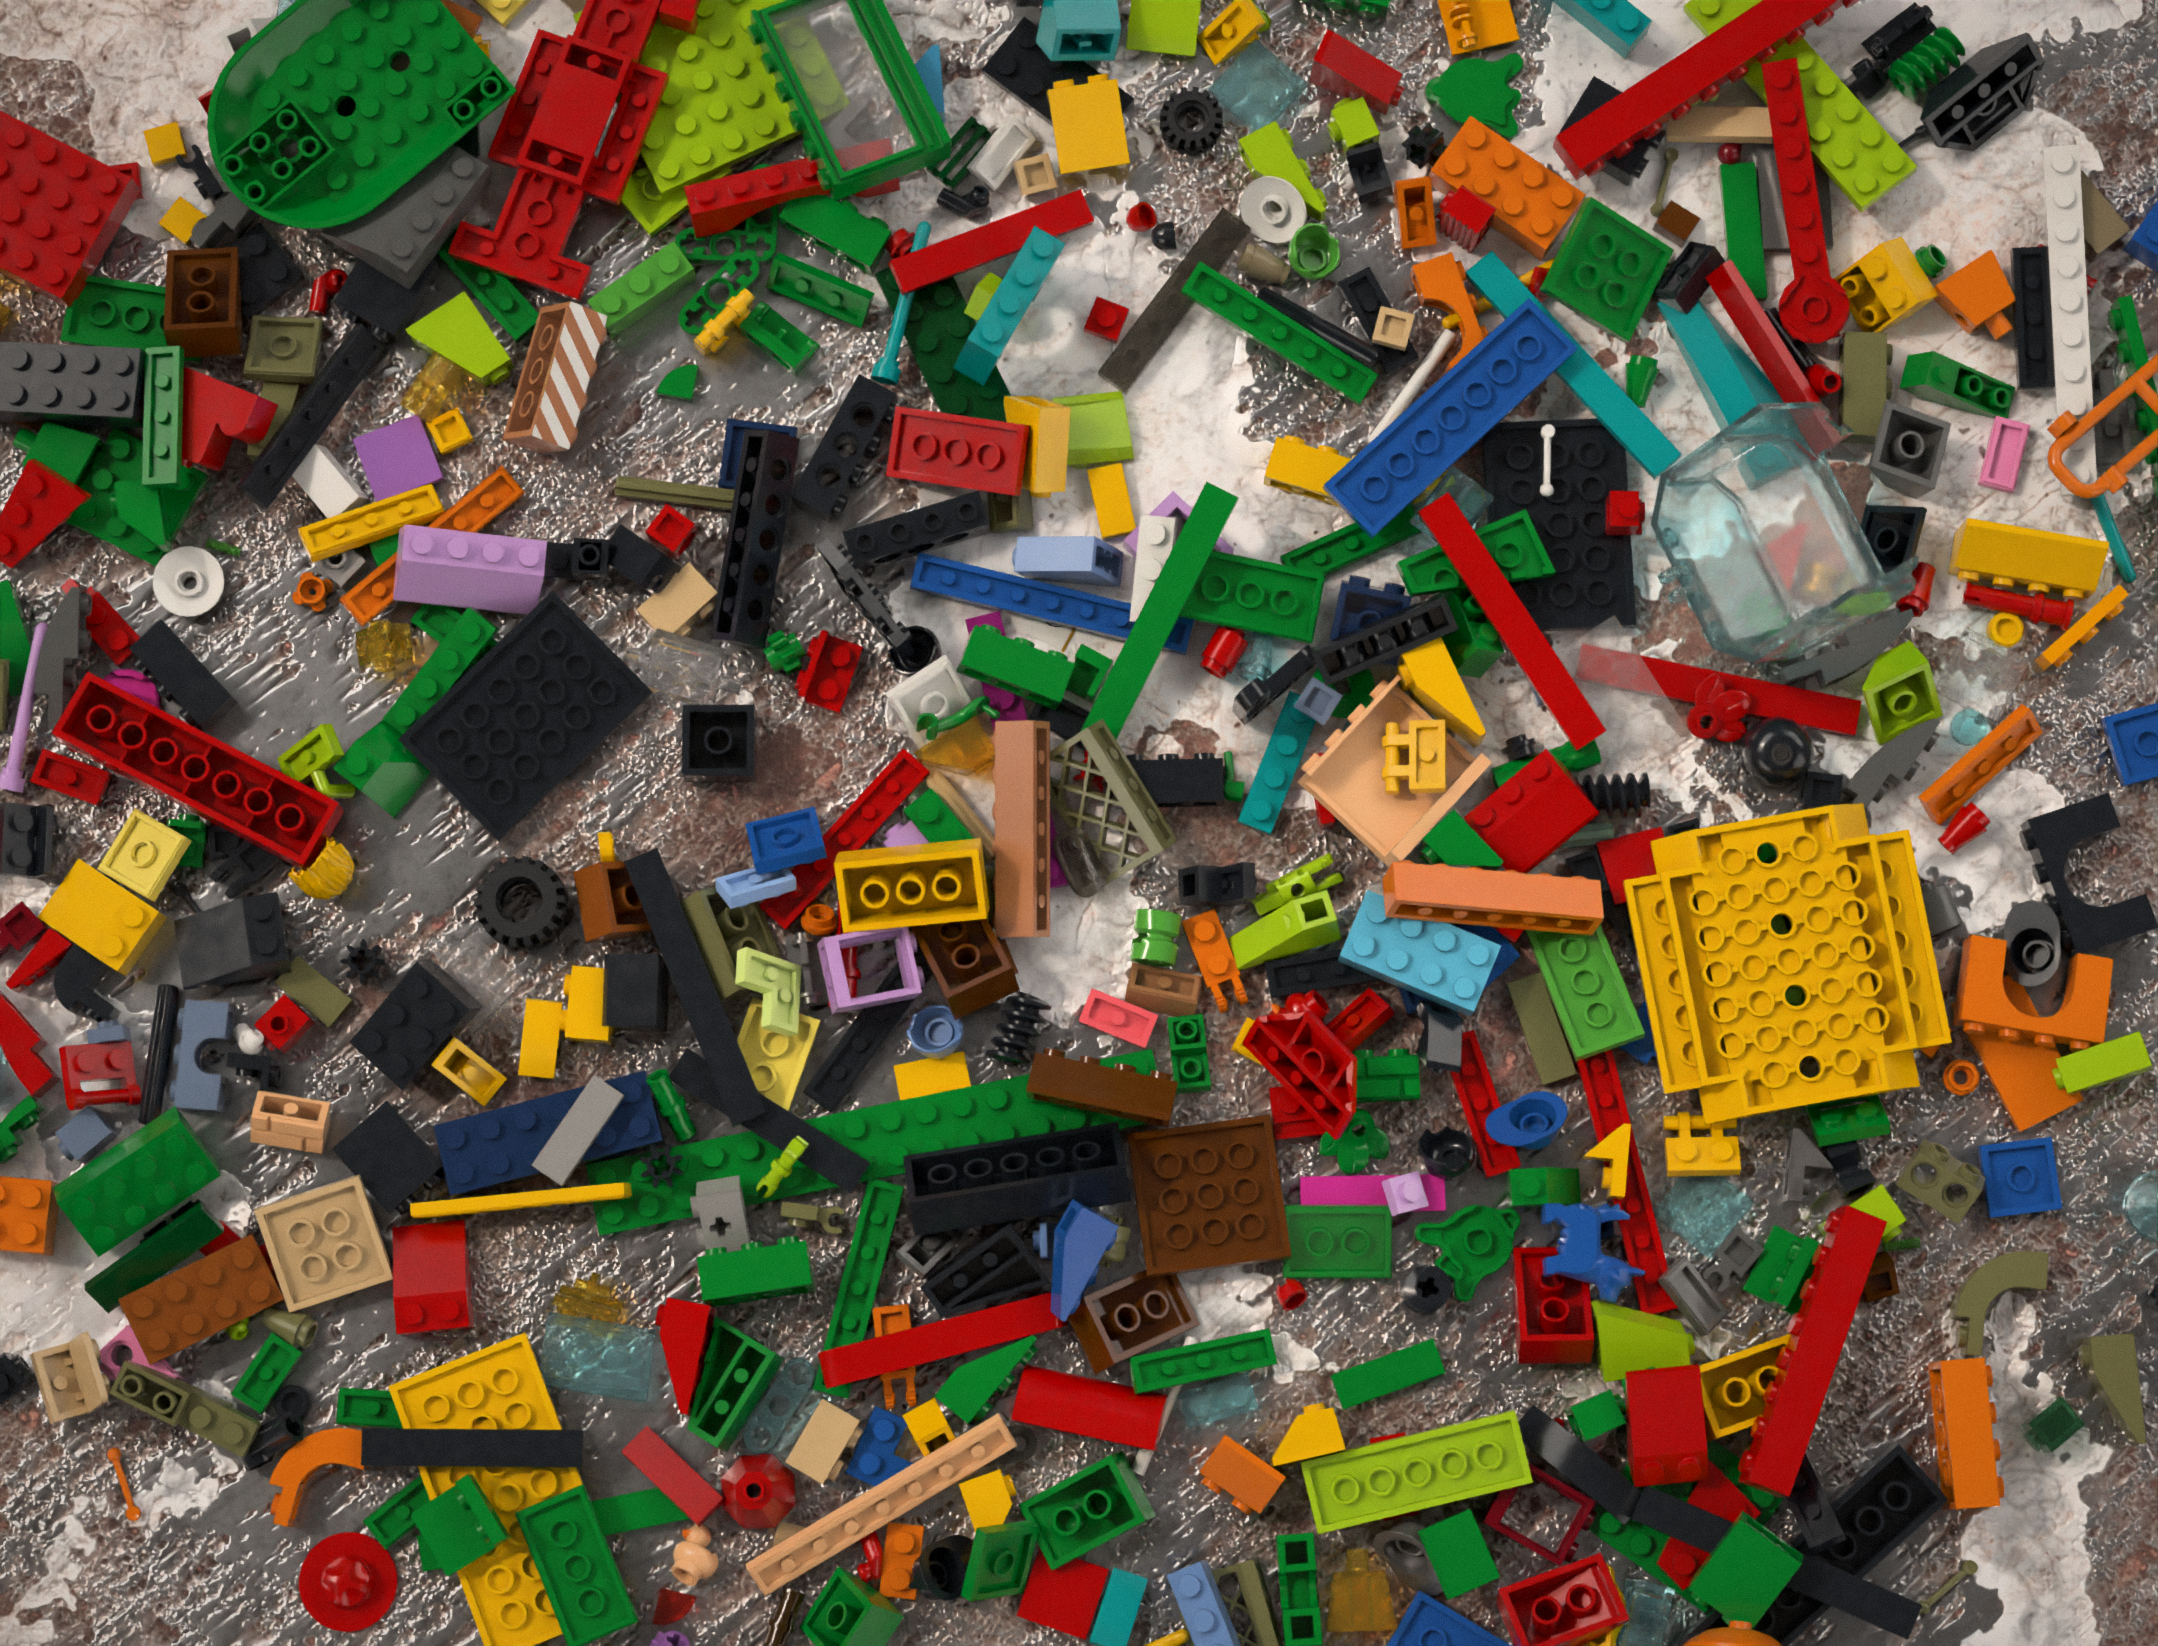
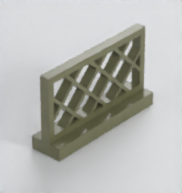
M1103 719L1050 751V760L1063 764L1061 779L1058 780L1050 777V799L1104 886L1178 841ZM1079 741L1083 743L1089 753L1087 764L1072 759L1074 744ZM1063 751H1065L1064 757L1058 755V754L1062 753ZM1070 766L1086 771L1083 787L1068 783ZM1093 773L1103 776L1108 784L1106 794L1090 790ZM1066 790L1082 795L1079 811L1069 808L1065 801ZM1089 797L1105 802L1102 818L1086 813ZM1112 804L1122 807L1127 814L1125 825L1109 820ZM1085 821L1101 825L1098 841L1089 839L1083 831ZM1108 828L1124 832L1121 848L1105 843ZM1130 836L1140 837L1149 851L1142 855L1128 851ZM1104 851L1119 855L1118 868L1111 874L1102 861ZM1127 858H1128V859H1132L1131 862H1129V863L1126 864V859H1127Z
M1258 1557L1211 1571L1213 1577L1216 1578L1217 1585L1223 1575L1233 1572L1237 1573L1240 1589L1235 1598L1232 1599L1222 1592L1220 1594L1223 1600L1231 1604L1228 1609L1229 1616H1231L1235 1607L1249 1614L1251 1624L1245 1635L1236 1631L1238 1638L1241 1639V1646H1244L1245 1643L1252 1646H1284ZM1242 1594L1246 1606L1238 1602ZM1179 1608L1184 1628L1189 1632L1183 1615L1181 1613V1610ZM1252 1630L1257 1642L1249 1638ZM1190 1635V1638L1188 1640L1189 1645L1195 1646Z

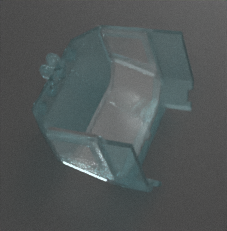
M1821 402L1759 403L1660 476L1651 526L1656 534V541L1664 550L1671 568L1661 572L1657 577L1661 584H1670L1677 580L1680 582L1682 587L1672 590L1667 597L1672 604H1678L1687 600L1688 606L1695 613L1702 627L1704 638L1714 650L1753 663L1795 659L1799 655L1876 616L1915 590L1916 579L1912 576V569L1918 566L1919 556L1910 558L1888 574H1884L1824 454L1855 431L1845 423L1841 426L1834 423L1828 417L1830 416V410Z

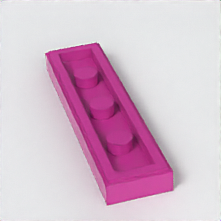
M1431 1174L1420 1175L1429 1206L1411 1212L1446 1211L1445 1179H1440ZM1401 1175L1300 1177V1204H1388L1381 1182Z

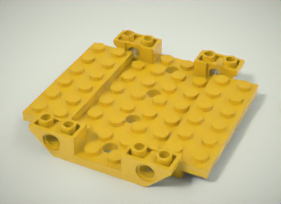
M1839 804L1689 830L1650 842L1656 875L1624 880L1623 886L1664 1094L1698 1089L1704 1122L1707 1125L1774 1113L1794 1107L1920 1087L1914 1053L1911 1050L1950 1044L1952 1040L1909 829L1880 835H1870L1864 804ZM1763 844L1772 845L1777 851L1776 861L1771 864L1761 862L1757 856L1758 847ZM1776 915L1786 916L1791 922L1790 932L1785 935L1775 933L1771 927L1772 918ZM1798 986L1803 989L1805 1001L1802 1005L1793 1006L1787 1002L1785 992L1788 987ZM1811 1057L1818 1062L1819 1073L1817 1076L1808 1078L1800 1072L1799 1064L1803 1058Z

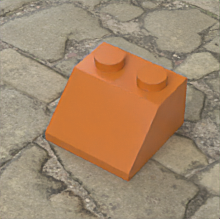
M1227 1435L1221 1438L1198 1472L1204 1476L1201 1481L1203 1485L1218 1495L1222 1490L1234 1497L1231 1504L1248 1516L1252 1511L1260 1514L1286 1478V1476Z

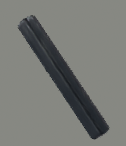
M1263 287L1257 294V298L1361 364L1373 368L1381 355L1379 349L1269 288Z
M160 984L157 989L138 1118L139 1123L142 1125H147L161 1114L179 992L178 987L170 984Z

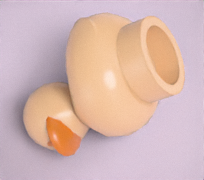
M694 1525L689 1530H682V1536L686 1541L679 1542L673 1551L675 1563L671 1568V1572L676 1579L689 1586L696 1585L699 1579L711 1577L719 1563L718 1555L716 1553L712 1554L706 1549L711 1541V1532L704 1525L700 1527Z

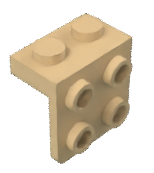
M88 1332L80 1333L68 1343L33 1352L30 1355L50 1425L92 1413L108 1402V1395H110L109 1392L111 1390L110 1383L106 1374H101L97 1361L100 1360L99 1346L95 1339L90 1338Z

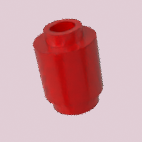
M1218 626L1201 654L1203 660L1200 663V667L1217 678L1225 679L1227 673L1231 674L1248 646V642L1244 639L1246 634L1239 629Z

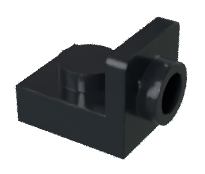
M228 1052L226 1066L236 1070L235 1076L257 1078L258 1072H262L260 1091L273 1093V1088L279 1087L281 1066H277V1059L269 1056Z
M4 1352L0 1355V1407L33 1383L28 1376L31 1369L19 1354L14 1356L12 1353Z

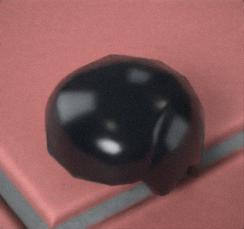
M914 625L906 627L913 636L909 642L915 651L906 661H903L891 646L889 647L887 652L893 670L901 676L909 678L941 657L942 651L939 640L930 629L923 626Z
M1444 1126L1437 1133H1432L1427 1129L1418 1140L1421 1163L1429 1174L1440 1179L1457 1177L1466 1173L1474 1163L1475 1149L1473 1141L1462 1131L1451 1129L1448 1126Z

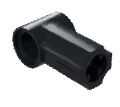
M289 1411L263 1425L261 1424L247 1455L243 1458L240 1457L246 1472L277 1458L276 1454L303 1440L305 1428L301 1419Z

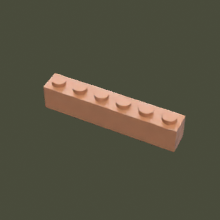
M1036 720L995 721V731L992 735V744L995 749V767L992 771V780L995 785V802L992 808V815L995 820V838L992 844V851L995 856V874L992 880L995 892V910L992 922L995 928L996 937H1050V722Z

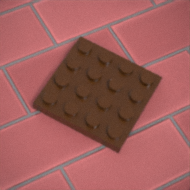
M1270 1114L1127 1134L1147 1278L1291 1258Z

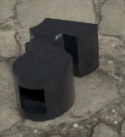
M1856 1140L1821 1146L1825 1158L1833 1166V1169L1829 1172L1835 1178V1188L1841 1200L1872 1189L1876 1180L1868 1168L1861 1169V1153Z

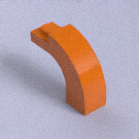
M349 1428L322 1430L303 1438V1440L297 1442L283 1455L269 1481V1484L283 1487L281 1494H275L271 1505L270 1514L275 1515L274 1524L293 1527L304 1487L309 1478L319 1469L332 1464H343L362 1470L370 1469V1466L361 1465V1430Z

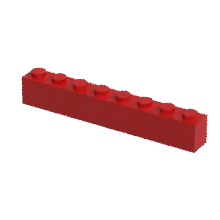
M1849 1205L1836 1208L1835 1211H1831L1824 1226V1231L1827 1232L1824 1244H1820L1817 1247L1812 1259V1265L1815 1266L1811 1279L1808 1278L1805 1281L1800 1292V1299L1803 1300L1799 1313L1796 1312L1792 1316L1787 1331L1791 1336L1787 1347H1782L1775 1362V1367L1779 1368L1774 1382H1769L1763 1395V1401L1766 1402L1762 1416H1757L1751 1428V1436L1754 1439L1750 1450H1746L1738 1465V1470L1741 1471L1739 1482L1778 1498L1790 1496L1887 1221Z

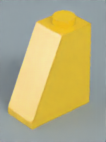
M1035 395L1004 396L1006 421L1030 425L1021 488L1030 491V496L1037 498L1051 497V492H1065L1071 407Z

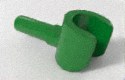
M1231 751L1224 752L1226 773L1224 798L1228 801L1241 802L1245 782L1234 781L1233 754Z

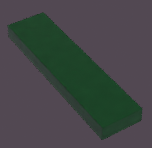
M199 1202L84 1283L85 1291L107 1313H110L120 1306L119 1298L157 1280L224 1232V1226Z

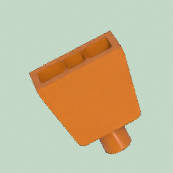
M1989 250L1934 287L1939 295L1934 300L1966 333L1972 334L1985 325L1997 341L2014 329L2003 313L2010 309L2016 301L2015 296L1992 250Z

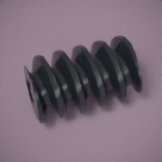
M1647 772L1641 773L1638 782L1633 773H1628L1624 783L1618 773L1613 774L1610 784L1604 774L1598 775L1596 784H1594L1590 775H1585L1580 785L1599 812H1601V809H1605L1609 819H1613L1616 809H1620L1622 817L1625 819L1630 808H1634L1637 818L1642 817L1645 807L1650 808V784ZM1575 775V780L1580 785L1578 778ZM1600 813L1594 818L1595 820L1599 819Z
M1017 991L1015 993L1019 996H1009L1006 999V1003L1013 1010H1002L1001 1016L1008 1023H998L996 1025V1030L1003 1037L995 1036L991 1038V1043L998 1050H987L985 1056L997 1063L1022 1071L1018 1067L1019 1064H1030L1032 1061L1024 1054V1050H1036L1037 1048L1029 1041V1037H1041L1042 1034L1034 1027V1024H1046L1047 1021L1039 1014V1011L1051 1010L1052 1006L1037 997Z
M1424 1265L1417 1267L1405 1277L1401 1284L1400 1293L1402 1301L1408 1309L1415 1313H1433L1446 1304L1451 1294L1450 1279L1445 1271L1437 1266ZM1428 1282L1430 1283L1429 1290L1434 1293L1423 1298L1421 1296L1422 1290L1417 1288V1286Z

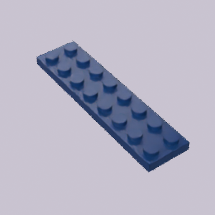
M1528 298L1327 481L1323 489L1373 539L1574 355L1578 348Z

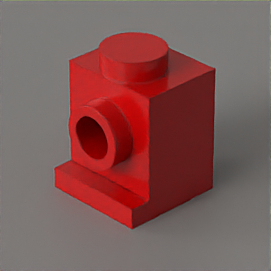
M1610 491L1605 500L1606 535H1642V523L1645 521V502L1639 499V491Z

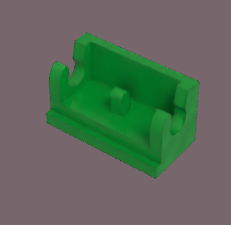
M763 301L739 325L744 337L796 377L820 349V345L816 341L810 339Z

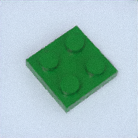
M1031 1520L977 1528L961 1596L972 1602L1024 1593L1040 1526Z

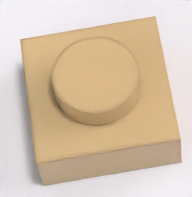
M1048 153L1012 162L1021 196L1057 187Z
M1381 306L1371 342L1405 351L1415 315Z

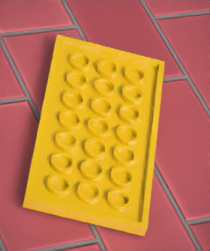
M525 1332L388 1386L403 1429L563 1430L528 1335ZM418 1466L430 1501L457 1485L455 1482L465 1475H474L511 1536L507 1541L457 1571L484 1646H535L562 1635V1630L515 1513L582 1485L583 1482L578 1468Z

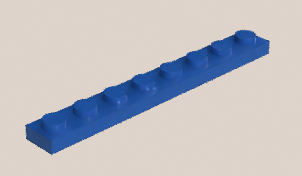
M920 552L918 553L910 584V589L1124 641L1127 640L1135 624L1134 621H1129L1131 603ZM1179 617L1163 650L1186 655L1194 620Z

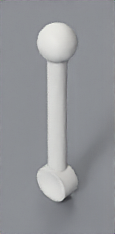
M1550 424L1544 425L1540 432L1542 438H1544V472L1540 493L1545 497L1552 495L1554 491L1553 486L1550 484L1551 438L1555 434V428Z

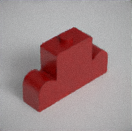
M184 367L182 466L191 469L194 462L213 471H220L234 438L251 445L257 444L264 439L278 404Z

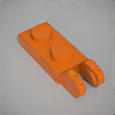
M1215 908L1181 921L1206 988H1210L1220 1014L1228 1011L1227 1001L1218 986L1231 980L1237 1001L1240 1002L1241 1006L1249 1003L1239 978L1241 976L1240 971L1237 968L1235 958Z
M909 1304L872 1308L875 1338L912 1328ZM916 1366L880 1375V1381H883L886 1410L895 1409L896 1399L892 1386V1380L906 1378V1402L909 1404V1407L917 1406L914 1377H917Z

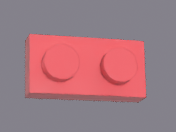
M1092 988L1078 1023L1145 1050L1158 1015Z

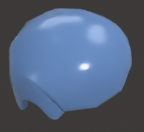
M929 1005L913 1015L910 1028L907 1030V1036L914 1049L927 1058L942 1059L951 1055L960 1045L964 1032L963 1023L960 1018L954 1020L947 1006Z

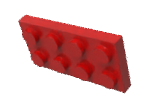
M895 406L886 476L1020 496L1030 425Z

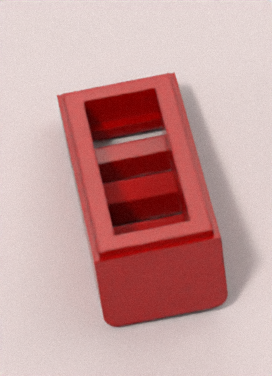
M48 928L7 980L6 986L17 993L22 992L56 967L73 946V943L57 931Z

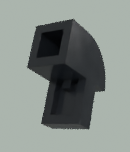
M1241 862L1224 867L1197 865L1178 870L1179 905L1196 907L1238 906L1246 904L1247 900L1256 899L1257 879L1255 876V863Z
M74 943L59 963L55 972L54 988L60 1003L75 1015L85 1004L86 1006L82 1011L97 1022H101L103 1019L116 1020L122 1013L93 992L110 970V967Z

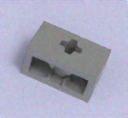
M740 1176L696 1182V1196H690L693 1218L700 1217L702 1226L701 1229H696L699 1250L726 1247L727 1252L740 1251L742 1244L751 1242ZM722 1217L724 1222H718L717 1218Z

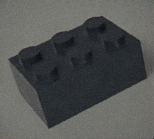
M431 958L417 961L349 1043L401 1090L415 1087L432 1068L431 1064L452 1038L458 1037L483 1005Z

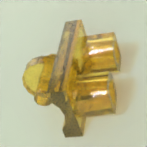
M434 351L400 402L401 407L431 424L464 375V369L451 363Z
M593 1272L589 1281L576 1278L574 1287L562 1284L559 1292H556L553 1305L557 1306V1323L569 1327L575 1326L581 1312L592 1315L589 1327L590 1332L607 1336L614 1322L621 1315L625 1302L609 1298L611 1287L600 1285L601 1274Z

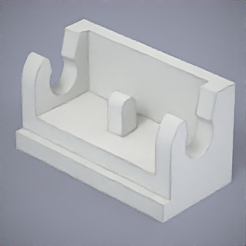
M318 444L312 447L292 475L327 518L359 508L370 500L326 447Z

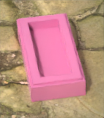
M1999 416L1994 418L1977 485L2009 494L2014 492L2030 429L2029 424Z

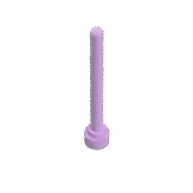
M43 622L38 623L35 627L6 768L2 767L0 774L1 789L23 793L26 779L22 778L24 771H20L36 698V693H34L35 675L40 649L48 625Z

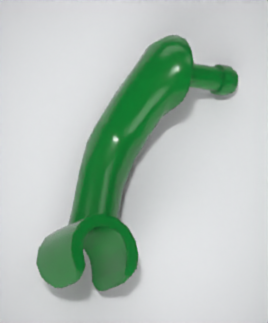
M980 696L960 711L940 720L931 713L919 715L916 731L920 732L927 729L926 738L931 741L936 739L937 733L961 727L984 711L996 720L1000 717V713L989 706L990 698L988 696Z

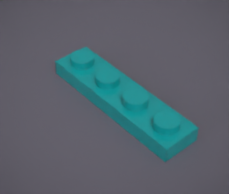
M1293 691L1288 693L1237 821L1238 824L1271 836L1316 723V720L1294 707L1301 695Z

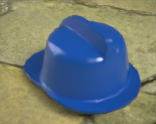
M1545 1091L1531 1092L1492 1111L1485 1121L1486 1131L1491 1138L1504 1145L1531 1150L1542 1149L1549 1146L1555 1140L1559 1128L1564 1125L1567 1118V1106L1563 1099L1554 1093Z

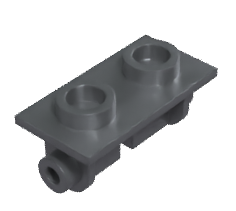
M809 932L796 933L795 936L785 937L788 962L802 966L799 1008L828 1004L829 1001L817 947L821 936L809 934Z

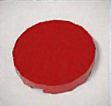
M1822 273L1806 274L1795 278L1785 287L1779 300V316L1783 328L1793 338L1804 343L1821 344L1835 338L1844 329L1849 318L1850 301L1845 289L1834 278Z

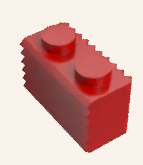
M1461 185L1456 193L1450 190L1439 205L1440 211L1436 218L1441 220L1439 233H1445V237H1450L1451 241L1456 240L1457 245L1462 244V249L1467 248L1468 253L1474 252L1490 230L1497 208Z

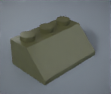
M716 886L698 890L680 901L721 1003L756 992L735 984L737 950L748 947L782 959L763 910L759 907V901L749 903L743 907L730 909L716 891Z

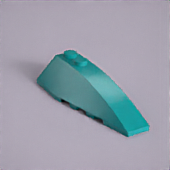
M1698 300L1688 314L1681 313L1661 301L1657 302L1656 305L1750 489L1813 461L1815 458L1773 384L1700 300Z

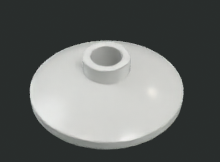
M1275 176L1257 178L1245 188L1241 196L1240 211L1244 223L1254 235L1264 241L1271 243L1290 241L1295 232L1305 225L1307 216L1305 202L1299 191L1282 178ZM1274 201L1277 202L1282 209H1278L1274 205Z
M193 546L179 547L172 550V552H168L158 562L153 574V590L159 603L169 612L182 617H195L211 610L220 600L224 590V573L216 558L204 549ZM191 577L195 578L197 581L196 587L191 590L186 589L184 586L185 581Z

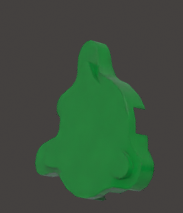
M1511 53L1497 61H1486L1479 58H1466L1457 61L1449 66L1441 76L1427 83L1425 96L1429 102L1436 104L1441 111L1444 110L1453 119V123L1461 127L1469 116H1472L1504 139H1513L1518 132V125L1512 116V111L1519 104L1521 93L1517 89L1509 88L1507 82L1521 71L1523 60L1517 53Z
M1475 1204L1456 1211L1444 1222H1423L1418 1224L1414 1230V1235L1418 1242L1437 1246L1441 1249V1256L1435 1260L1434 1266L1444 1270L1447 1276L1453 1279L1455 1298L1460 1302H1468L1474 1297L1479 1282L1484 1277L1498 1271L1510 1258L1515 1232L1521 1224V1218L1519 1213L1512 1208L1500 1210Z

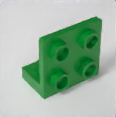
M472 1474L465 1475L455 1482L457 1485L411 1513L412 1520L447 1576L453 1575L511 1538L475 1476Z

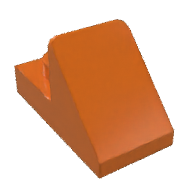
M1425 176L1395 181L1393 203L1398 215L1400 245L1402 249L1437 244L1431 177Z

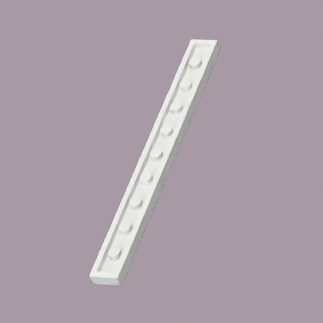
M2078 144L2043 147L2057 418L2069 410L2079 421L2093 409L2080 150ZM2094 427L2062 454L2064 465L2084 484H2092L2097 480ZM2060 482L2061 497L2075 496Z

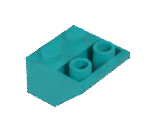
M1044 0L1036 43L1051 61H1115L1121 32L1117 0Z

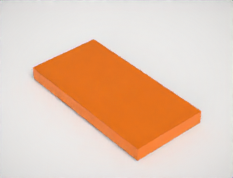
M2010 975L2004 977V991L2011 1004L2026 1015L2040 1017L2024 986L2012 980ZM1955 1002L1950 1004L1953 1011L1955 1010ZM1985 1031V1034L1982 1035L1965 1032L2018 1133L2084 1100L2080 1092L2068 1095L2066 1088L2058 1089L2052 1073V1069L2058 1067L2055 1059L2061 1057L2056 1046H2039L2034 1044V1039L2021 1037L2018 1041L2004 1040L1998 1037L1999 1033Z

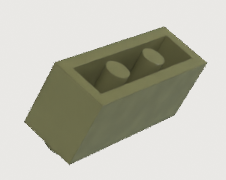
M1844 331L1839 340V376L1841 377V386L1838 389V429L1844 439L1838 443L1874 444L1884 403L1886 399L1890 400L1892 396V379L1887 378V365L1892 363L1893 347L1892 344H1887V333Z

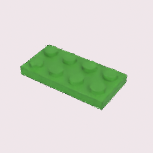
M1601 924L1593 935L1525 930L1526 937L1576 1061L1645 1037L1644 1029Z

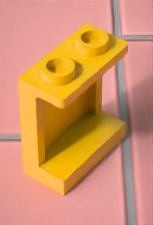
M1108 73L1088 76V83L1074 85L1073 79L1053 82L1054 89L1046 91L1056 144L1059 175L1130 163L1117 79L1109 80Z

